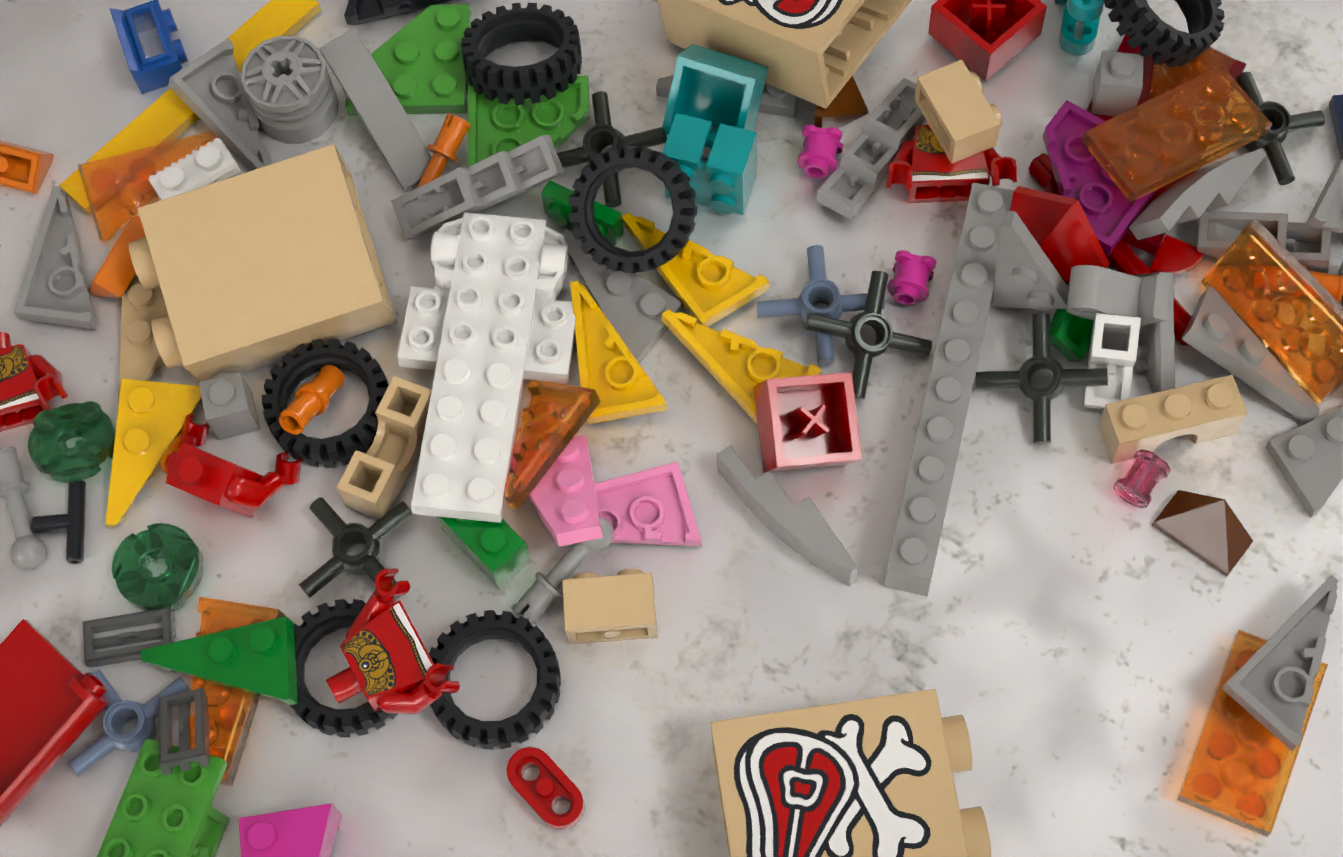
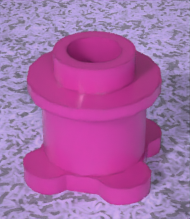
M805 125L802 129V135L805 137L803 142L804 152L799 154L797 163L808 176L824 178L832 174L838 167L835 157L836 154L843 151V144L840 142L842 131L834 127L827 129L818 128L814 125Z
M905 250L897 251L894 258L897 262L894 263L892 271L895 273L894 279L889 281L887 290L896 302L906 306H914L928 298L929 289L926 286L927 282L933 279L934 272L932 270L935 269L937 262L930 256L914 255Z

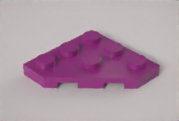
M1068 100L1065 101L1047 124L1043 134L1044 144L1059 194L1079 200L1105 255L1109 256L1127 232L1129 226L1135 221L1171 172L1175 160Z

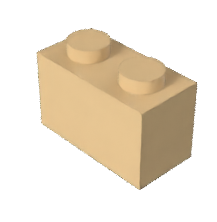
M962 59L917 77L914 100L951 164L997 145L999 130L1002 127L1000 112L994 104L989 105L983 95V88L978 75L975 72L970 73Z
M624 569L614 576L599 577L597 573L583 572L574 575L573 579L562 580L565 633L569 645L658 638L652 573H644L640 569Z

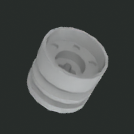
M277 36L263 41L250 51L242 64L241 81L261 129L272 139L286 144H302L316 139L326 132L337 117L339 101L321 51L309 40L297 36Z

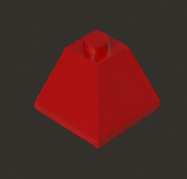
M1018 186L1013 191L1010 211H1015L1065 283L1070 282L1071 267L1092 265L1107 268L1110 265L1078 199Z

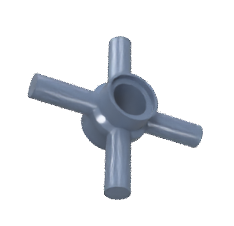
M813 245L807 248L810 282L805 285L799 298L757 301L758 318L800 315L805 324L808 313L839 319L842 312L865 310L868 293L841 295L837 285L826 279L823 247ZM885 298L882 309H885ZM817 301H823L828 303L830 306L824 309H818L813 307L811 304ZM815 332L818 365L829 366L834 364L832 335Z
M100 670L90 673L98 678L108 689L104 694L109 701L105 707L107 711L103 718L105 734L67 763L79 777L116 748L123 751L138 752L139 754L146 739L154 740L155 718L159 716V697L191 691L185 681L179 677L145 704L122 700ZM132 718H138L135 730L129 734L122 735L123 725Z

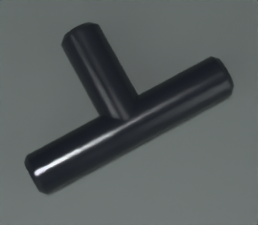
M73 479L68 483L67 514L35 516L31 520V528L35 534L67 531L66 561L70 564H80L84 561L86 482L81 479Z

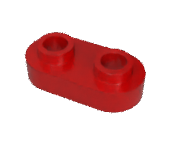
M525 747L516 751L511 756L506 769L507 777L511 786L550 828L567 830L574 827L583 817L585 810L584 799L578 787L539 748ZM535 767L540 770L539 776L533 781H527L523 778L524 772L528 768ZM560 800L570 803L569 810L564 814H557L553 811L554 805Z

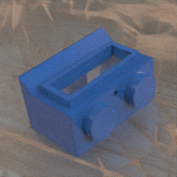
M158 0L126 10L109 8L129 70L141 93L145 94L168 86L170 77L183 69V63L189 61L181 40L177 39L174 41L172 33L178 31L170 8L162 10Z

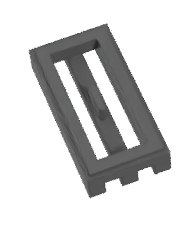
M167 607L83 621L85 664L92 668L140 660L141 650L173 643L174 637H176V628L173 626V620H175L173 609ZM162 622V628L138 632L132 631L94 639V633ZM163 639L161 642L95 652V650Z
M200 688L159 697V766L163 776L173 774V767L179 765L182 771L191 770L192 762L198 761L200 767L209 766L208 697L205 689ZM195 701L196 748L191 749L190 702ZM179 705V752L172 753V706Z

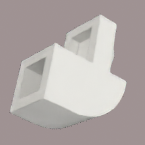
M1096 313L1091 334L1087 368H1108V386H1086L1083 407L1104 409L1106 404L1130 399L1132 372L1137 357L1141 318Z

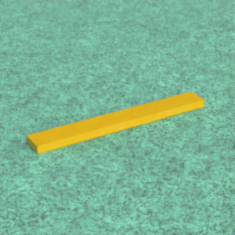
M270 0L227 39L233 44V56L239 73L242 72V64L251 50L265 40L277 36H293L322 11L319 2L316 0ZM170 88L64 180L59 187L90 216L193 125L199 117Z

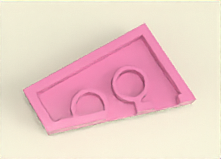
M586 435L512 450L509 472L514 474L521 490L526 497L530 498L536 507L539 517L559 547L603 538Z
M678 462L595 484L599 514L607 519L613 528L611 543L702 546Z

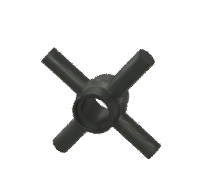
M1241 73L1236 77V81L1249 113L1245 117L1243 124L1206 130L1205 140L1208 146L1241 141L1242 145L1250 152L1263 148L1279 185H1287L1295 180V176L1281 145L1282 142L1285 140L1288 132L1323 126L1325 124V115L1321 110L1290 115L1288 110L1277 102H1263L1252 73Z
M599 91L592 94L595 126L591 127L584 135L583 147L559 152L557 155L562 167L566 168L593 162V159L599 156L601 151L609 145H612V147L608 151L628 146L647 148L666 143L667 135L664 127H659L624 136L611 125L608 94ZM623 169L608 176L603 182L605 206L614 208L622 204L618 172Z
M872 271L865 310L854 316L849 322L813 313H808L805 320L804 328L806 330L845 338L848 349L856 354L852 379L854 396L857 399H865L873 357L881 355L887 348L928 357L932 348V340L893 332L890 322L881 315L889 275L882 271ZM863 324L871 326L876 332V342L873 346L866 344L860 336V329Z
M1036 313L1032 315L1033 357L1026 360L1019 371L976 372L975 382L976 389L1020 388L1027 398L1033 400V443L1049 444L1051 443V400L1056 398L1064 387L1108 386V368L1063 369L1056 359L1050 357V314ZM1039 369H1048L1053 372L1051 383L1042 389L1032 387L1030 380L1033 373Z
M324 498L316 499L309 509L334 536L333 557L302 581L299 586L311 598L344 570L354 575L367 574L375 583L378 572L385 569L379 562L381 552L380 541L413 515L411 509L404 501H401L371 527L367 528L359 523L346 524ZM356 543L366 544L365 549L360 554L355 556L347 555L352 545ZM393 578L394 586L397 583V581ZM394 596L395 601L401 596Z

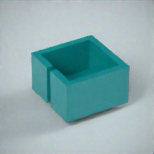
M691 44L677 56L662 125L666 134L668 135L676 113L712 121V126L716 128L709 134L705 146L711 149L720 123L754 131L769 67Z
M676 113L662 153L666 154L668 158L675 160L680 165L679 168L682 172H686L690 179L689 184L691 188H694L696 194L694 198L695 204L711 207V209L721 214L736 213L744 215L757 176V132L720 123L709 158H705L702 155L712 128V121ZM665 187V196L671 198L668 190Z

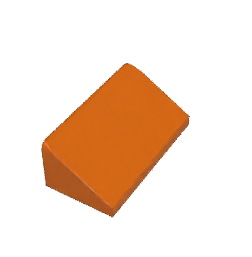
M0 140V185L38 193L53 162L54 154Z
M132 216L94 277L89 287L90 294L100 297L119 298L125 293L136 274L129 252V242L146 237L139 216Z

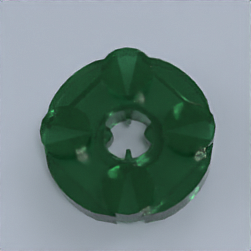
M96 402L71 403L53 410H44L38 413L33 420L34 428L30 432L28 439L29 455L36 468L41 473L50 475L52 480L61 483L86 480L101 471L99 465L106 460L108 455L110 459L113 457L116 430L110 417L103 412L101 406ZM71 438H83L77 440L73 448H68L66 442Z
M165 523L148 525L147 530L141 531L137 535L134 533L130 534L118 546L112 561L113 578L116 580L117 588L123 597L138 609L149 611L171 607L173 611L179 610L195 592L201 581L203 554L183 529ZM158 558H165L167 570L160 574V576L153 577V573L148 569V566L152 561L157 564Z

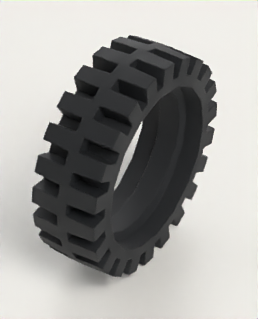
M1104 0L1105 8L1113 9L1108 14L1111 22H1119L1120 24L1116 31L1120 36L1125 34L1129 36V40L1126 43L1132 49L1138 45L1141 47L1139 52L1141 56L1147 59L1152 55L1154 63L1161 65L1165 62L1167 67H1175L1177 64L1181 67L1193 61L1220 37V32L1224 28V23L1221 22L1225 18L1224 10L1218 8L1222 4L1221 0H1175L1186 18L1189 33L1176 30L1162 21L1150 8L1146 0Z
M529 2L526 8H521L520 3H513L511 10H507L504 5L496 7V14L487 11L482 14V20L474 19L471 22V28H466L464 37L461 40L463 65L470 87L473 86L474 91L479 95L484 93L485 98L491 101L498 96L499 103L508 104L510 99H514L515 105H524V101L527 98L531 99L532 104L541 102L540 96L542 95L548 100L556 97V90L563 93L568 89V83L574 84L577 80V74H580L582 69L581 43L577 25H574V21L570 16L565 17L562 10L557 9L553 12L552 6L545 4L540 9L537 8V3ZM517 41H540L559 49L548 59L533 65L513 67L498 65L485 59L496 48Z
M638 146L620 147L600 154L593 159V162L586 165L581 171L580 178H577L572 186L574 193L569 196L568 205L572 206V212L568 213L569 223H573L575 228L572 233L575 239H579L582 243L580 247L585 254L593 256V261L599 265L607 266V269L624 273L649 271L666 264L676 257L690 240L688 238L694 231L696 225L694 218L697 215V205L694 202L696 197L695 190L691 188L689 184L690 179L686 172H682L679 168L680 165L660 151ZM635 167L651 172L664 183L671 196L673 216L669 230L659 243L646 250L628 251L615 247L603 237L595 222L594 202L598 189L608 176L625 168Z
M329 338L328 345H324L321 339L313 340V348L307 349L303 343L295 347L298 353L296 356L293 357L287 352L281 357L283 366L280 367L275 364L271 369L270 373L273 379H266L264 384L266 395H262L264 418L277 443L286 453H290L293 459L298 460L301 458L309 466L317 468L319 462L323 463L325 468H335V461H341L343 466L349 464L355 450L366 454V448L372 445L378 427V418L375 412L389 383L375 358L372 359L370 353L364 348L358 350L356 344L346 341L343 346L339 339ZM325 365H333L340 370L351 371L359 376L367 386L369 402L365 414L355 426L341 435L323 439L307 437L302 433L294 435L285 431L279 423L280 413L287 408L290 395L301 381L316 372H320L321 368Z
M345 599L335 600V606L331 607L327 603H323L317 606L319 612L312 615L308 611L301 616L303 623L300 626L294 623L298 704L290 705V707L306 724L330 736L333 733H336L339 737H350V733H356L358 736L369 734V728L375 727L378 730L385 726V719L389 716L394 719L398 715L386 713L383 710L374 711L369 702L351 709H334L322 705L310 695L304 682L305 663L311 649L324 636L341 628H350L366 604L363 600L353 599L352 603H348Z
M494 610L484 611V616L480 617L476 613L467 615L466 622L460 624L457 620L450 625L451 631L448 634L442 632L437 638L438 646L436 648L432 647L429 652L433 663L454 666L457 658L470 646L486 639H505L520 645L532 656L537 668V686L530 701L517 714L501 721H480L467 716L455 705L451 693L442 692V696L430 706L442 726L456 739L460 738L467 745L475 747L476 744L480 745L483 749L493 750V746H500L501 749L512 747L511 743L519 741L521 744L529 740L528 735L534 731L537 734L544 727L543 722L546 719L550 720L554 713V705L559 701L561 675L556 654L544 633L537 626H532L530 621L522 616L518 619L515 618L512 612L503 611L502 615H497ZM451 671L447 673L445 681L450 680Z

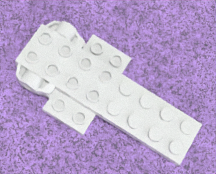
M464 212L463 218L444 223L437 232H434L430 259L435 278L434 289L411 286L397 355L399 367L435 370L411 509L412 514L501 523L523 380L568 383L576 316L573 314L572 302L556 301L566 278L568 245L562 234L547 227L546 220Z

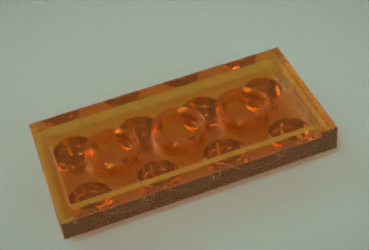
M1220 65L1086 131L1082 142L1131 203L1268 134L1272 124L1227 70Z
M1258 220L1249 223L1202 279L1201 283L1206 288L1211 286L1221 295L1299 386L1318 405L1326 401L1343 383V306Z
M1238 630L1233 639L1177 800L1268 837L1272 832L1328 664L1320 663L1318 674L1315 676L1313 683L1314 692L1311 704L1307 707L1301 732L1303 733L1302 740L1291 751L1222 689L1231 677L1267 642V640Z

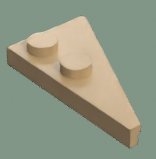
M132 280L122 295L118 406L122 379L149 381L154 370H160L164 363L157 349L151 327L153 319L168 315L161 287L146 290L140 280Z

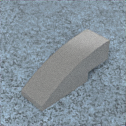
M1204 211L1200 216L1197 251L1221 260L1256 268L1258 261L1296 268L1299 264L1306 265L1307 270L1328 274L1331 231L1311 228L1306 223L1288 222V214Z

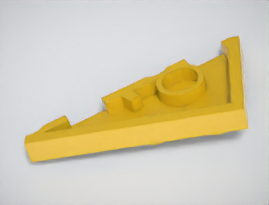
M629 212L622 216L623 226L641 250H646L659 243L666 234L656 229L655 223L643 217L633 216ZM690 240L676 257L656 268L690 315L697 318V323L706 327L713 325L769 290V281L766 277L758 274L756 278L734 267L733 261L723 256H715L707 248Z
M579 281L570 282L573 314L576 316L575 335L584 420L589 425L668 410L667 402L585 286L581 285Z
M669 309L662 313V322L756 424L754 386L766 379L821 375L822 373L818 366L810 364L809 367L782 357L783 352L773 348L760 347L755 341L722 329L721 332L697 323V318L685 313H675Z
M132 379L121 380L105 522L106 528H115L121 519L126 516L134 504L133 501L160 465L163 454L182 432L186 415L193 413L197 405L202 402L199 386Z

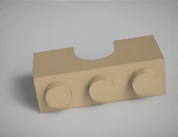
M1232 374L1106 404L1098 427L1111 464L1151 455L1158 445L1181 435L1191 434L1195 444L1235 435L1248 413Z
M396 376L392 378L375 412L378 418V427L371 447L366 454L355 450L336 487L347 508L378 520L392 509L421 451L431 389Z

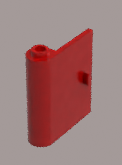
M22 619L0 644V827L109 703L104 695L108 690L107 687L92 674L86 673L83 675L25 619Z

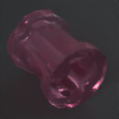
M1140 449L1133 455L1134 463L1125 477L1118 478L1113 488L1116 494L1127 503L1138 508H1147L1152 501L1150 494L1159 480L1167 478L1171 470L1167 462L1158 455L1148 450Z

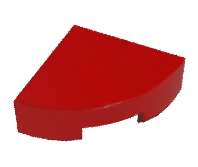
M1165 235L1150 270L1152 273L1165 272L1173 273V275L1191 271L1200 263L1204 253L1198 252L1197 247Z

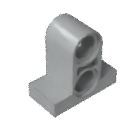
M1099 266L1071 267L1066 312L1094 320L1096 313L1141 318L1140 326L1167 321L1171 278L1161 275L1140 278Z

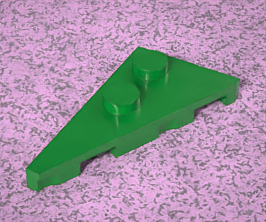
M286 616L141 650V661L155 665L162 670L188 674L202 681L227 688L235 687L256 696L258 694L278 699L285 704H298L294 623Z

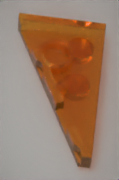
M212 131L78 164L100 241L110 240L115 235L114 233L132 216L139 214V207L145 206L150 200L157 197L149 181L150 175H156L157 170L163 171L165 166L170 167L172 162L178 163L179 158L185 159L186 154L192 155L193 150L199 151L200 146L205 147L208 142L213 143L214 139L218 137Z
M531 380L528 383L527 389L531 395L530 405L522 409V425L517 431L512 452L516 460L514 473L507 474L505 482L506 494L504 497L509 508L516 510L520 508L601 401L595 389L539 380Z

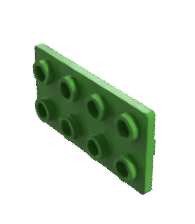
M146 739L97 857H215L230 818L211 805L226 770L227 762L222 758L210 755L209 766L200 767L198 761L192 762L191 770L182 771L179 765L173 767V774L163 776L159 766V741ZM172 745V753L179 752V747Z

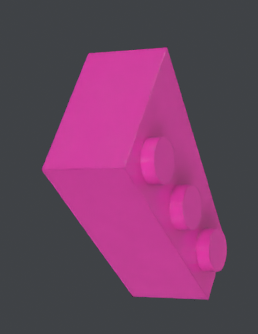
M330 803L238 818L241 857H331L336 831L340 828L342 815Z

